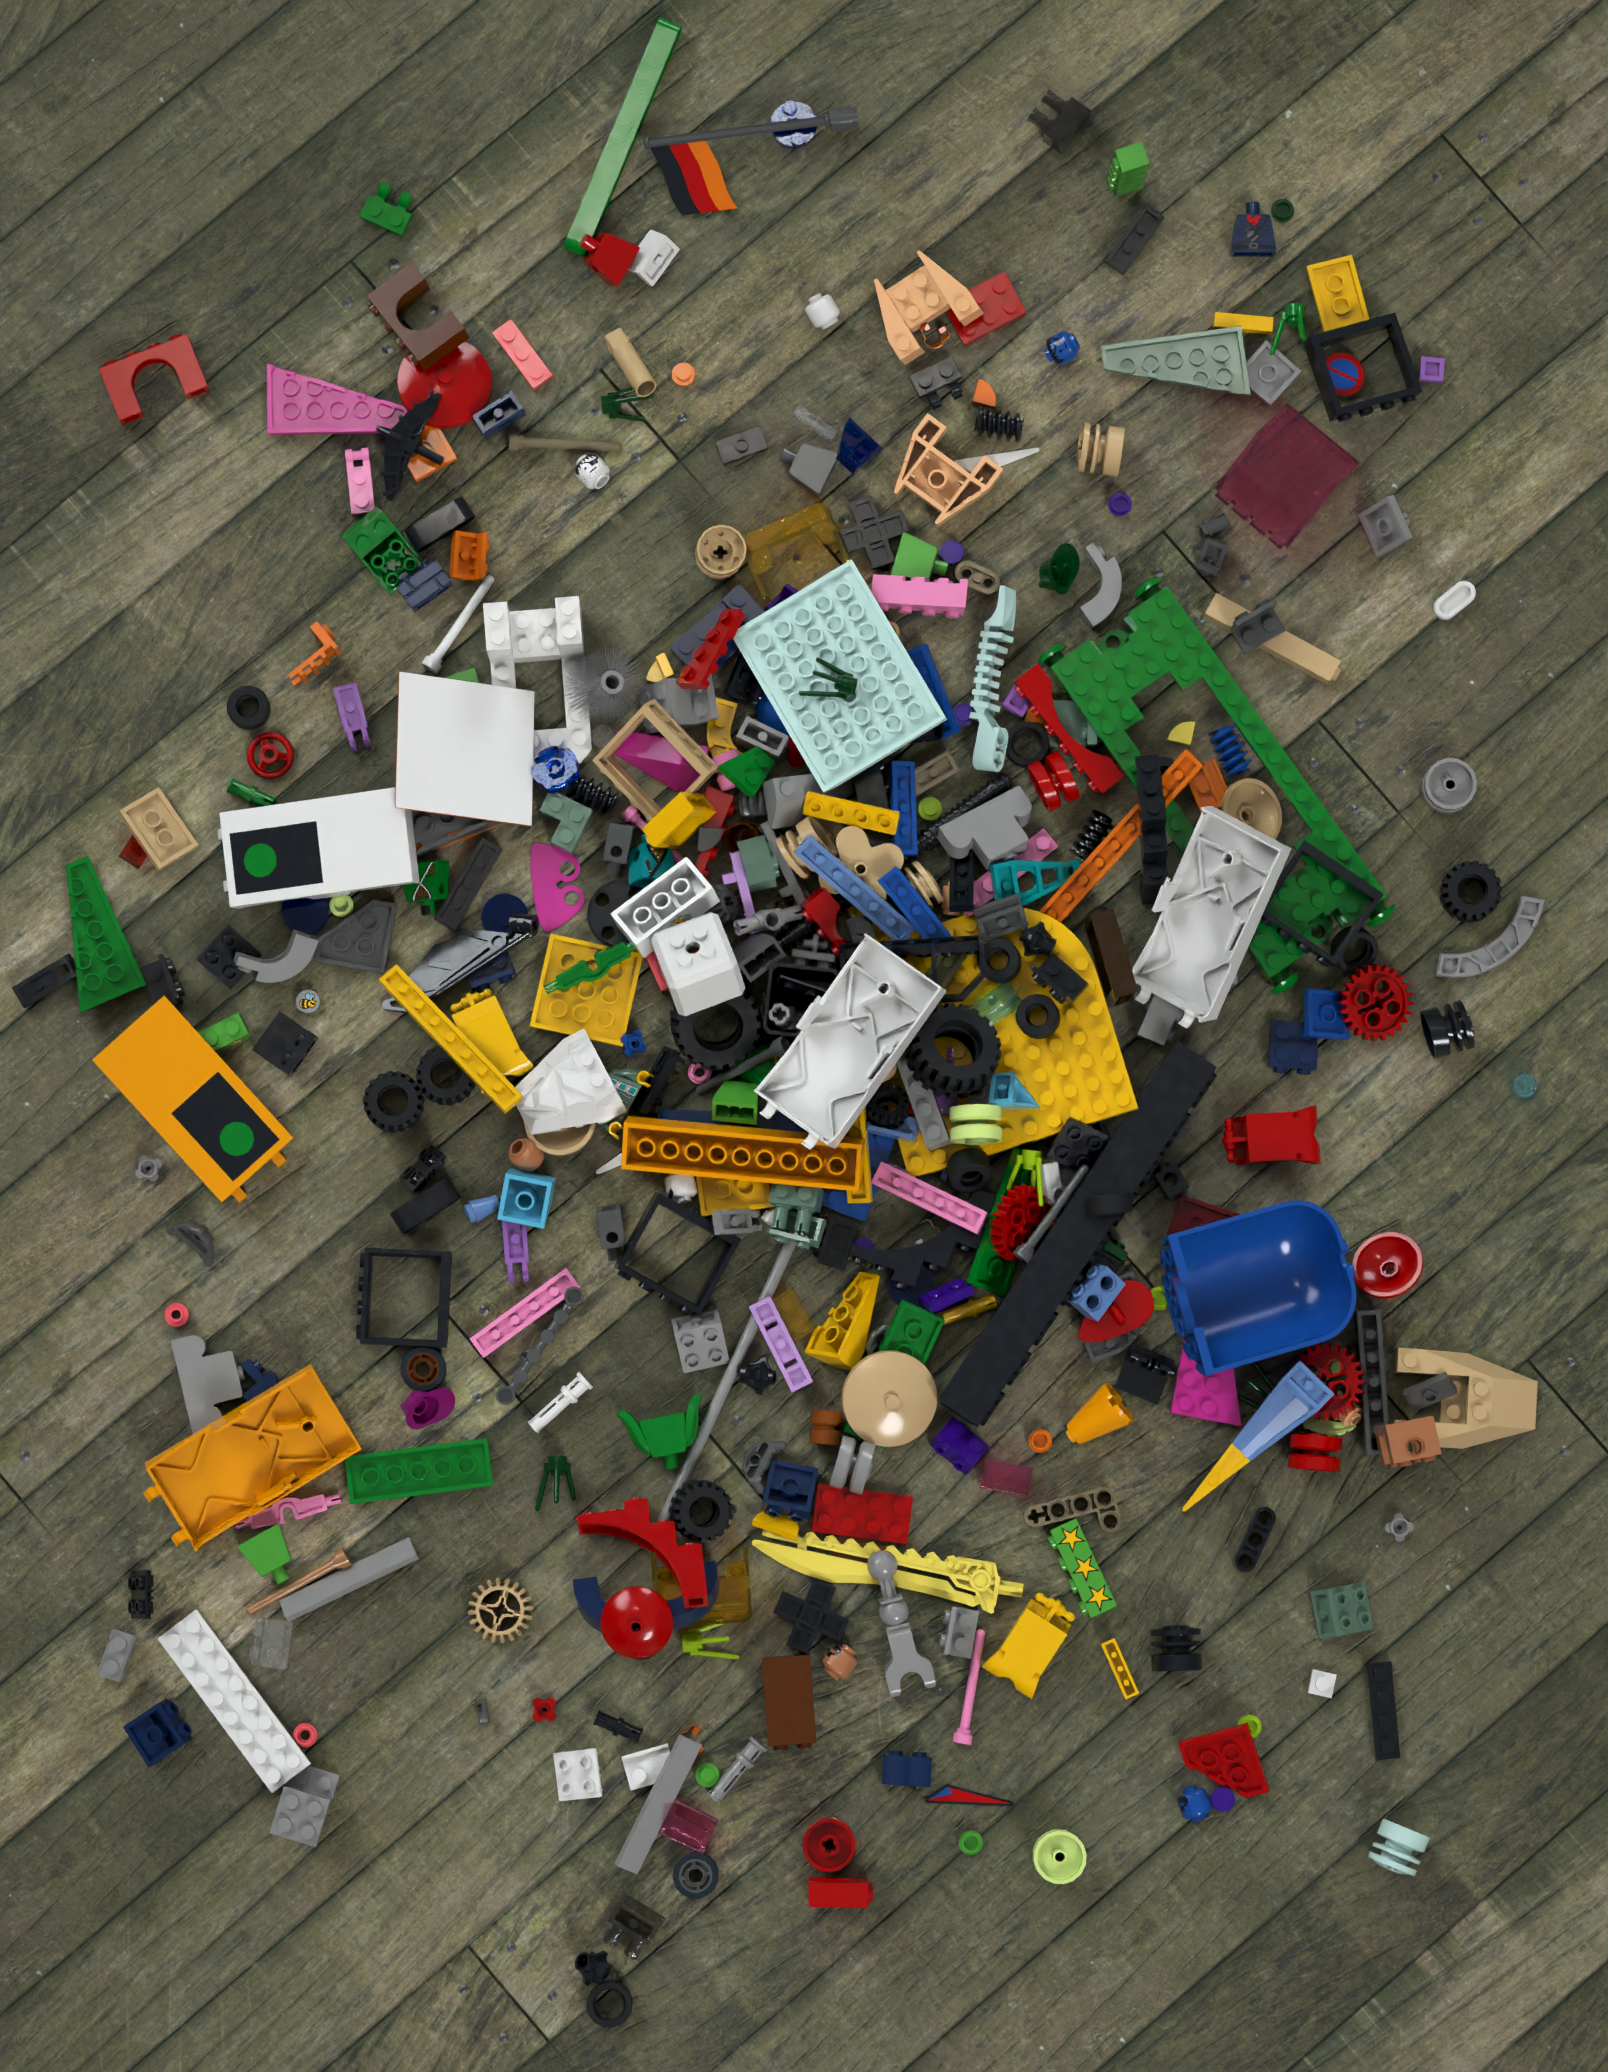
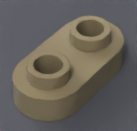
M963 561L955 569V579L959 583L960 579H968L967 587L988 596L995 594L999 589V576L989 569L971 561ZM967 570L971 573V576L965 578L962 576V572ZM990 580L992 586L989 588L985 587L984 581Z

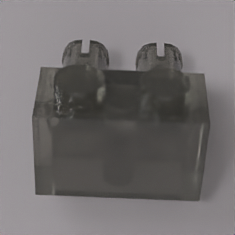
M1049 89L1041 102L1058 113L1056 119L1051 120L1035 108L1027 120L1044 131L1043 142L1062 155L1089 119L1091 110L1073 97L1069 101H1064Z
M625 1893L607 1920L612 1925L606 1936H604L603 1941L608 1944L611 1938H613L610 1946L617 1947L623 1933H628L632 1936V1939L624 1950V1954L629 1956L633 1950L630 1958L637 1960L644 1945L649 1946L655 1939L666 1918Z

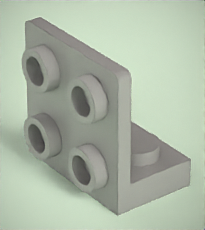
M718 1309L671 1319L683 1373L724 1365L730 1362Z
M950 1606V1611L945 1610L943 1624L947 1625L946 1634H941L939 1649H943L942 1654L971 1659L979 1611Z

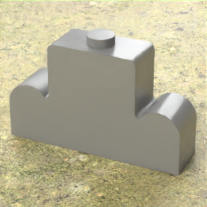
M1017 786L940 826L937 839L946 852L955 859L966 857L970 849H972L985 869L990 870L989 864L1015 860L1018 855L1026 851L1028 836L1021 827L1028 824L1030 820L1032 804L1021 787Z
M191 1335L171 1340V1345L192 1433L194 1434L224 1416L222 1410L216 1407L217 1404L244 1398L242 1396L245 1394L242 1380H245V1373L243 1367L238 1366L234 1352L226 1351L205 1357L208 1350L206 1341L201 1337Z

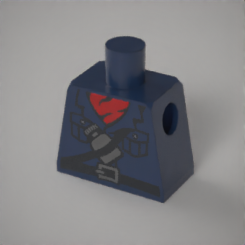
M1247 202L1246 214H1238L1235 220L1229 257H1274L1276 244L1271 216L1260 214L1259 202Z

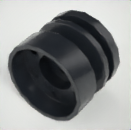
M1461 1000L1453 1003V1009L1449 1003L1445 1004L1444 1016L1441 1015L1437 1007L1420 1012L1425 1040L1434 1059L1450 1055V1043H1453L1458 1052L1463 1051V1044L1467 1050L1474 1048L1472 1021Z
M1169 1625L1150 1630V1636H1161V1641L1151 1642V1646L1162 1648V1653L1151 1655L1152 1671L1202 1670V1655L1190 1650V1647L1201 1644L1200 1640H1190V1635H1201V1628H1193L1187 1625Z

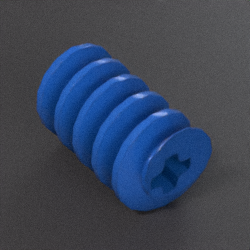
M1235 725L1224 726L1208 734V736L1215 735L1210 740L1211 744H1219L1214 749L1215 753H1222L1218 757V761H1226L1222 769L1230 770L1226 774V778L1236 776L1248 770L1247 766L1252 762L1251 759H1243L1248 751L1239 750L1244 743H1236L1235 741L1240 734L1231 733L1236 728Z

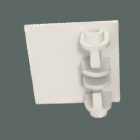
M597 1748L553 1753L559 1801L602 1797L603 1788H601Z

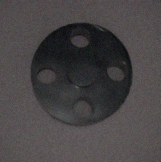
M614 880L604 884L593 894L589 902L587 917L590 929L594 936L606 946L612 947L622 941L626 944L630 942L617 927L610 914L630 899L629 893L632 890L638 889L641 891L644 889L629 885V880ZM601 895L609 898V903L604 907L596 904V899ZM606 928H611L615 931L614 937L610 940L602 937V931Z

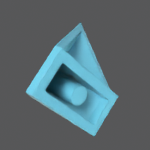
M1015 1072L993 1073L990 1082V1105L1001 1106L1002 1110L1040 1108L1016 1077Z

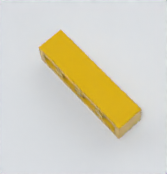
M1215 312L1213 330L1241 326L1244 333L1271 335L1274 317Z
M1115 1638L1101 1643L1102 1650L1124 1699L1126 1700L1139 1694Z

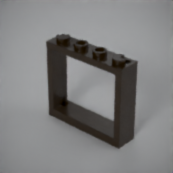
M1107 906L1101 907L1100 909L1093 910L1084 927L1110 1008L1132 1001L1138 992V988L1114 909L1107 910Z

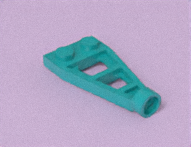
M1078 859L1068 862L1009 860L989 864L994 899L998 900L1018 893L1022 906L1061 887L1080 867L1081 862ZM1053 868L1056 880L1043 885L1041 870ZM1029 871L1033 873L1034 886L1028 891L1020 893L1017 873Z

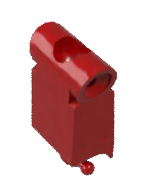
M1316 1105L1295 1112L1246 1114L1232 1119L1226 1118L1224 1121L1226 1130L1224 1131L1222 1144H1224L1227 1151V1161L1229 1163L1235 1162L1236 1165L1298 1161L1308 1164H1321L1320 1145L1314 1135L1318 1125Z

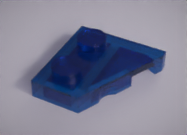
M849 418L844 425L836 459L854 474L879 455L883 448Z

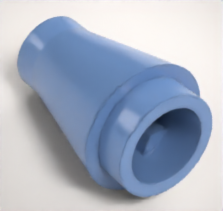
M496 1195L468 1201V1204L464 1205L463 1208L469 1222L476 1221L478 1223L499 1209L500 1203Z

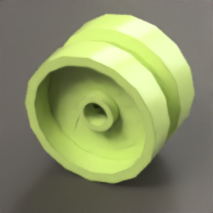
M968 1104L949 1108L950 1121L960 1124L950 1129L951 1143L984 1145L1003 1141V1129L998 1125H993L1002 1120L1001 1106Z
M1053 1829L1047 1831L1037 1839L1033 1847L1032 1860L1035 1869L1045 1880L1051 1883L1066 1884L1072 1882L1082 1874L1086 1866L1087 1854L1083 1843L1075 1834L1067 1830ZM1058 1852L1064 1854L1062 1856L1064 1859L1060 1862L1055 1859V1855Z

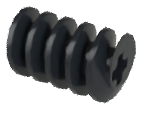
M979 406L974 431L977 429L980 437L987 431L988 438H991L995 432L997 440H1000L1003 434H1005L1007 442L1011 440L1012 436H1015L1016 443H1019L1024 418L1020 420V414L1016 413L1014 418L1011 419L1010 411H1007L1005 416L1002 417L1000 409L993 415L991 408H988L984 414L982 406Z
M576 772L568 786L566 797L570 799L575 795L574 801L579 803L583 799L582 805L587 807L591 804L593 812L600 808V816H604L607 812L609 815L620 792L617 791L614 795H610L611 787L602 791V782L595 787L594 778L585 782L586 774L577 778Z
M1095 809L1092 810V814L1095 817H1088L1087 819L1090 825H1083L1082 827L1085 833H1079L1077 836L1081 842L1074 841L1072 844L1076 850L1069 849L1071 853L1083 860H1086L1103 841V837L1106 838L1108 836L1107 830L1115 828L1112 824L1113 820L1109 816Z

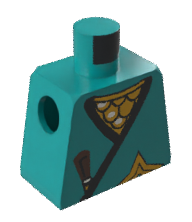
M646 834L641 836L642 843L632 849L629 854V885L641 888L647 887L675 866L671 849L651 846L645 838Z

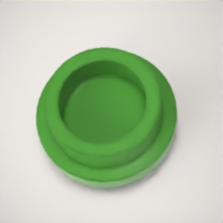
M703 1763L696 1770V1780L703 1787H712L719 1780V1770L714 1764Z
M969 1830L960 1836L959 1847L965 1854L974 1855L982 1849L983 1839L978 1832Z

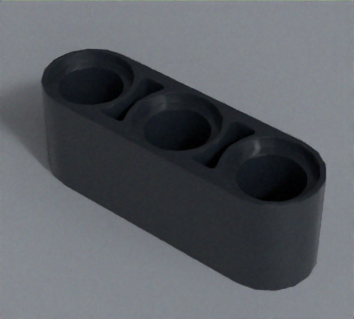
M459 497L409 527L405 534L417 553L449 536L453 531L470 523L475 518V515L465 499Z
M449 1177L403 1204L390 1213L401 1233L405 1234L459 1200L461 1196Z
M1260 1507L1254 1511L1233 1557V1566L1239 1572H1250L1256 1566L1276 1521V1514L1271 1508ZM1262 1511H1267L1270 1515V1521L1266 1525L1258 1521V1515ZM1252 1533H1257L1260 1536V1543L1255 1547L1251 1546L1248 1542V1537ZM1244 1554L1249 1556L1251 1561L1249 1567L1245 1569L1241 1568L1238 1564L1239 1557Z

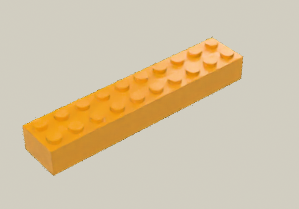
M628 1116L623 1126L621 1169L859 1191L863 1180L865 1138L844 1136L836 1149L819 1140L809 1150L801 1144L809 1135L806 1132Z

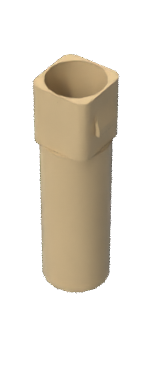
M622 328L606 334L604 338L609 352L613 354L635 393L640 397L652 394L656 389V382L632 345L629 336L624 333Z

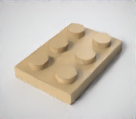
M159 787L119 810L118 814L157 871L162 870L198 847V843Z

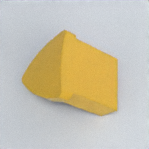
M665 653L656 656V662L651 666L646 677L648 682L656 683L666 678H675Z

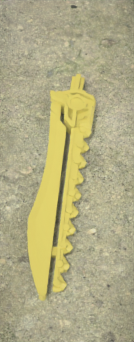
M763 1530V1536L798 1543L797 1548L758 1539L752 1541L753 1546L774 1560L813 1578L830 1583L880 1585L879 1580L874 1579L869 1574L867 1563L806 1550L807 1546L869 1559L873 1553L880 1551V1548L874 1542L866 1543L867 1545L862 1548L853 1538L847 1539L844 1544H841L833 1535L826 1536L824 1541H821L813 1531L806 1533L803 1538L798 1534L797 1541L766 1530ZM894 1545L886 1546L885 1551L891 1552L895 1556L897 1565L949 1576L956 1587L975 1592L976 1595L972 1596V1594L954 1590L947 1580L897 1570L893 1576L895 1587L930 1594L972 1607L980 1604L982 1610L991 1614L994 1613L998 1594L1022 1598L1024 1584L1000 1580L996 1563L958 1556L956 1558L954 1555L947 1556L945 1561H942L934 1552L927 1553L922 1558L914 1548L908 1549L903 1555Z

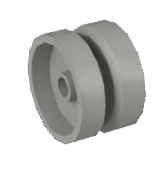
M1446 758L1437 761L1426 772L1421 783V793L1424 801L1431 809L1439 813L1452 814L1460 811L1472 800L1476 792L1477 779L1474 771L1467 763L1455 758ZM1448 782L1452 784L1451 789L1446 787Z
M843 1435L829 1486L842 1489L847 1476H851L850 1492L862 1495L865 1482L868 1481L874 1462L872 1457L876 1444L863 1441L858 1455L853 1454L856 1446L855 1438Z

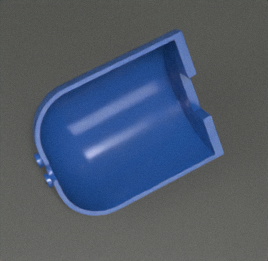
M1294 1200L1279 1203L1167 1235L1161 1242L1165 1246V1249L1160 1251V1264L1162 1268H1165V1274L1161 1278L1169 1313L1177 1336L1180 1335L1185 1340L1183 1349L1190 1361L1194 1360L1197 1363L1195 1365L1196 1370L1204 1376L1327 1341L1339 1334L1353 1315L1356 1305V1286L1353 1278L1355 1270L1352 1263H1347L1345 1259V1254L1349 1253L1346 1240H1343L1341 1231L1332 1216L1323 1208L1311 1202Z

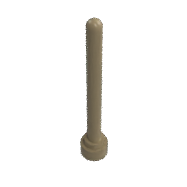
M510 432L509 451H519L523 447L615 452L622 450V444L619 442L524 438V435H519V432Z

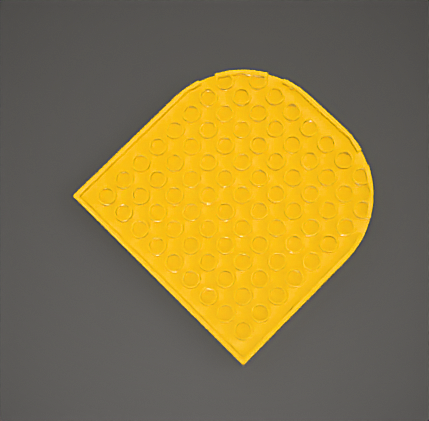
M1023 908L1029 923L1027 928L1030 929V927L1036 926L1040 921L1043 922L1047 932L1052 938L1057 940L1051 954L1057 955L1089 984L1071 1006L1066 1002L1061 1005L1049 993L1051 989L1049 987L1043 989L1031 977L1033 972L1030 967L1034 965L1039 968L1048 957L1038 954L1028 957L1024 956L1023 942L1019 940L1023 929L997 937L1010 941L1020 953L1021 968L1013 980L1006 983H994L985 977L963 1002H947L954 1003L955 1007H958L959 1004L967 1005V1009L972 1010L974 1008L979 1011L978 1014L981 1017L986 1016L990 1020L989 1025L991 1027L994 1026L998 1032L995 1037L1000 1038L1001 1047L999 1049L1002 1052L1001 1059L998 1062L999 1065L994 1073L1015 1072L1016 1077L1040 1108L1002 1110V1120L993 1125H998L1003 1129V1141L993 1144L967 1145L952 1143L929 1151L919 1128L916 1143L898 1140L909 1175L918 1178L947 1169V1161L950 1156L965 1148L980 1149L989 1156L1057 1135L1070 1117L1089 1125L1139 1109L1095 965L1081 941L1067 927L1054 918L1035 910ZM972 914L969 918L963 915L941 922L953 937L981 935L975 914ZM1003 952L994 953L990 959L991 966L997 970L1004 969L1008 964V956ZM978 954L967 957L945 989L947 991L944 995L960 994L980 973L977 965ZM907 955V958L903 959L924 975L932 965L931 956L921 958L917 957V955ZM1029 995H1046L1054 1001L1059 1009L1061 1018L1059 1027L1054 1034L1047 1038H1030L1022 1032L1017 1024V1007ZM938 1003L937 1006L942 1005L944 1008L946 1003ZM1034 1008L1029 1014V1021L1033 1025H1042L1047 1020V1012L1043 1008ZM951 1037L934 1039L935 1048H938L940 1056L945 1061H947V1047H953L954 1065L965 1066L972 1064L970 1051L959 1040ZM897 1066L894 1076L882 1083H885V1087H888L889 1083H893V1088L899 1085L901 1090L904 1089L906 1091ZM970 1094L967 1098L959 1099L958 1097V1105H968ZM888 1101L889 1111L894 1110L897 1106L896 1103ZM908 1112L909 1117L916 1118L915 1115H910V1113ZM942 1115L950 1134V1129L960 1124L951 1122L949 1115Z

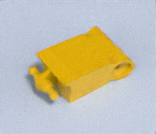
M485 989L480 993L470 994L469 992L459 1003L452 1004L450 1010L455 1013L452 1015V1018L457 1028L505 1078L507 1076L520 1077L535 1068L520 1050L496 996L491 997L492 991L490 989Z
M1041 1592L1035 1595L1036 1601L1030 1599L1000 1648L981 1666L996 1677L1010 1678L1014 1683L1015 1689L1031 1700L1040 1676L1067 1636L1071 1626L1067 1621L1072 1622L1075 1619V1615L1072 1612H1068L1066 1607L1061 1604L1062 1601L1047 1598Z

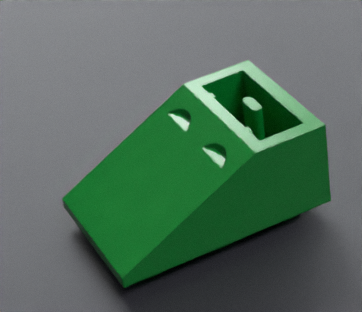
M378 507L372 509L340 536L389 595L400 585L399 580L407 574L413 576L419 571L418 567L424 563L385 513Z

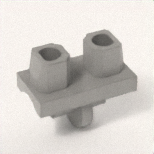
M814 934L813 941L804 940L803 947H810L812 951L793 948L792 952L794 965L808 966V959L818 960L817 967L831 969L832 962H835V954L817 952V949H827L826 942L818 941V934Z

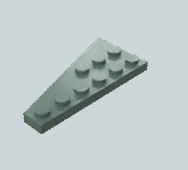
M1241 326L1101 346L1104 371L1251 397Z

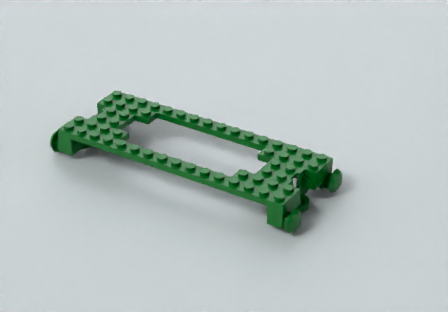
M1160 577L1151 578L1136 590L1134 594L1135 600L1142 598L1144 602L1123 618L1124 623L1132 634L1129 635L1122 630H1111L1101 638L1098 647L1093 641L1088 640L1065 657L1062 652L1067 646L1063 644L1054 645L1042 653L1038 659L1039 666L1046 665L1049 669L1048 673L1062 692L1066 690L1136 790L1135 756H1142V754L1125 731L1141 721L1144 716L1131 698L1168 672L1182 692L1202 678L1311 831L1309 835L1292 846L1294 850L1297 851L1305 840L1384 894L1369 915L1370 921L1366 925L1376 927L1391 918L1396 910L1395 904L1389 908L1385 906L1383 900L1387 897L1386 893L1172 592L1167 586L1162 590L1159 588V585L1164 581ZM1110 637L1117 638L1119 647L1116 649L1107 647L1106 640ZM1173 800L1166 807L1167 821L1165 830L1183 855L1194 828ZM1302 855L1301 859L1306 866L1284 881L1265 911L1315 945H1319L1330 937L1333 930L1331 914L1343 929L1360 916L1370 900ZM1259 922L1248 949L1256 958L1253 963L1266 981H1270L1274 987L1269 992L1273 995L1281 994L1289 990L1299 977L1298 972L1290 976L1286 968L1306 953L1296 947L1297 943L1292 939L1285 940L1276 933L1277 929L1269 925L1267 927ZM1321 926L1324 930V936L1322 938L1313 937L1311 933L1312 927Z

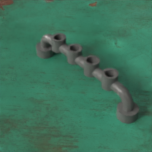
M573 1286L565 1291V1304L554 1313V1320L546 1330L541 1332L540 1340L534 1349L528 1351L527 1359L521 1368L513 1373V1379L510 1384L502 1386L497 1390L496 1399L500 1404L510 1405L514 1402L516 1390L520 1384L527 1381L528 1373L533 1365L540 1362L542 1352L548 1344L553 1343L555 1333L562 1324L568 1321V1315L573 1307L582 1303L584 1294L580 1288Z

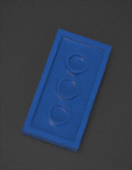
M868 1132L872 1181L881 1161L887 1163L895 1139ZM872 1184V1197L874 1198L877 1186ZM826 1188L821 1207L865 1222L871 1203L847 1204L846 1190Z

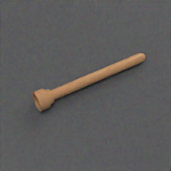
M341 1548L334 1552L335 1555L331 1557L332 1560L247 1606L246 1613L253 1615L335 1568L345 1569L352 1565L349 1556L344 1548Z

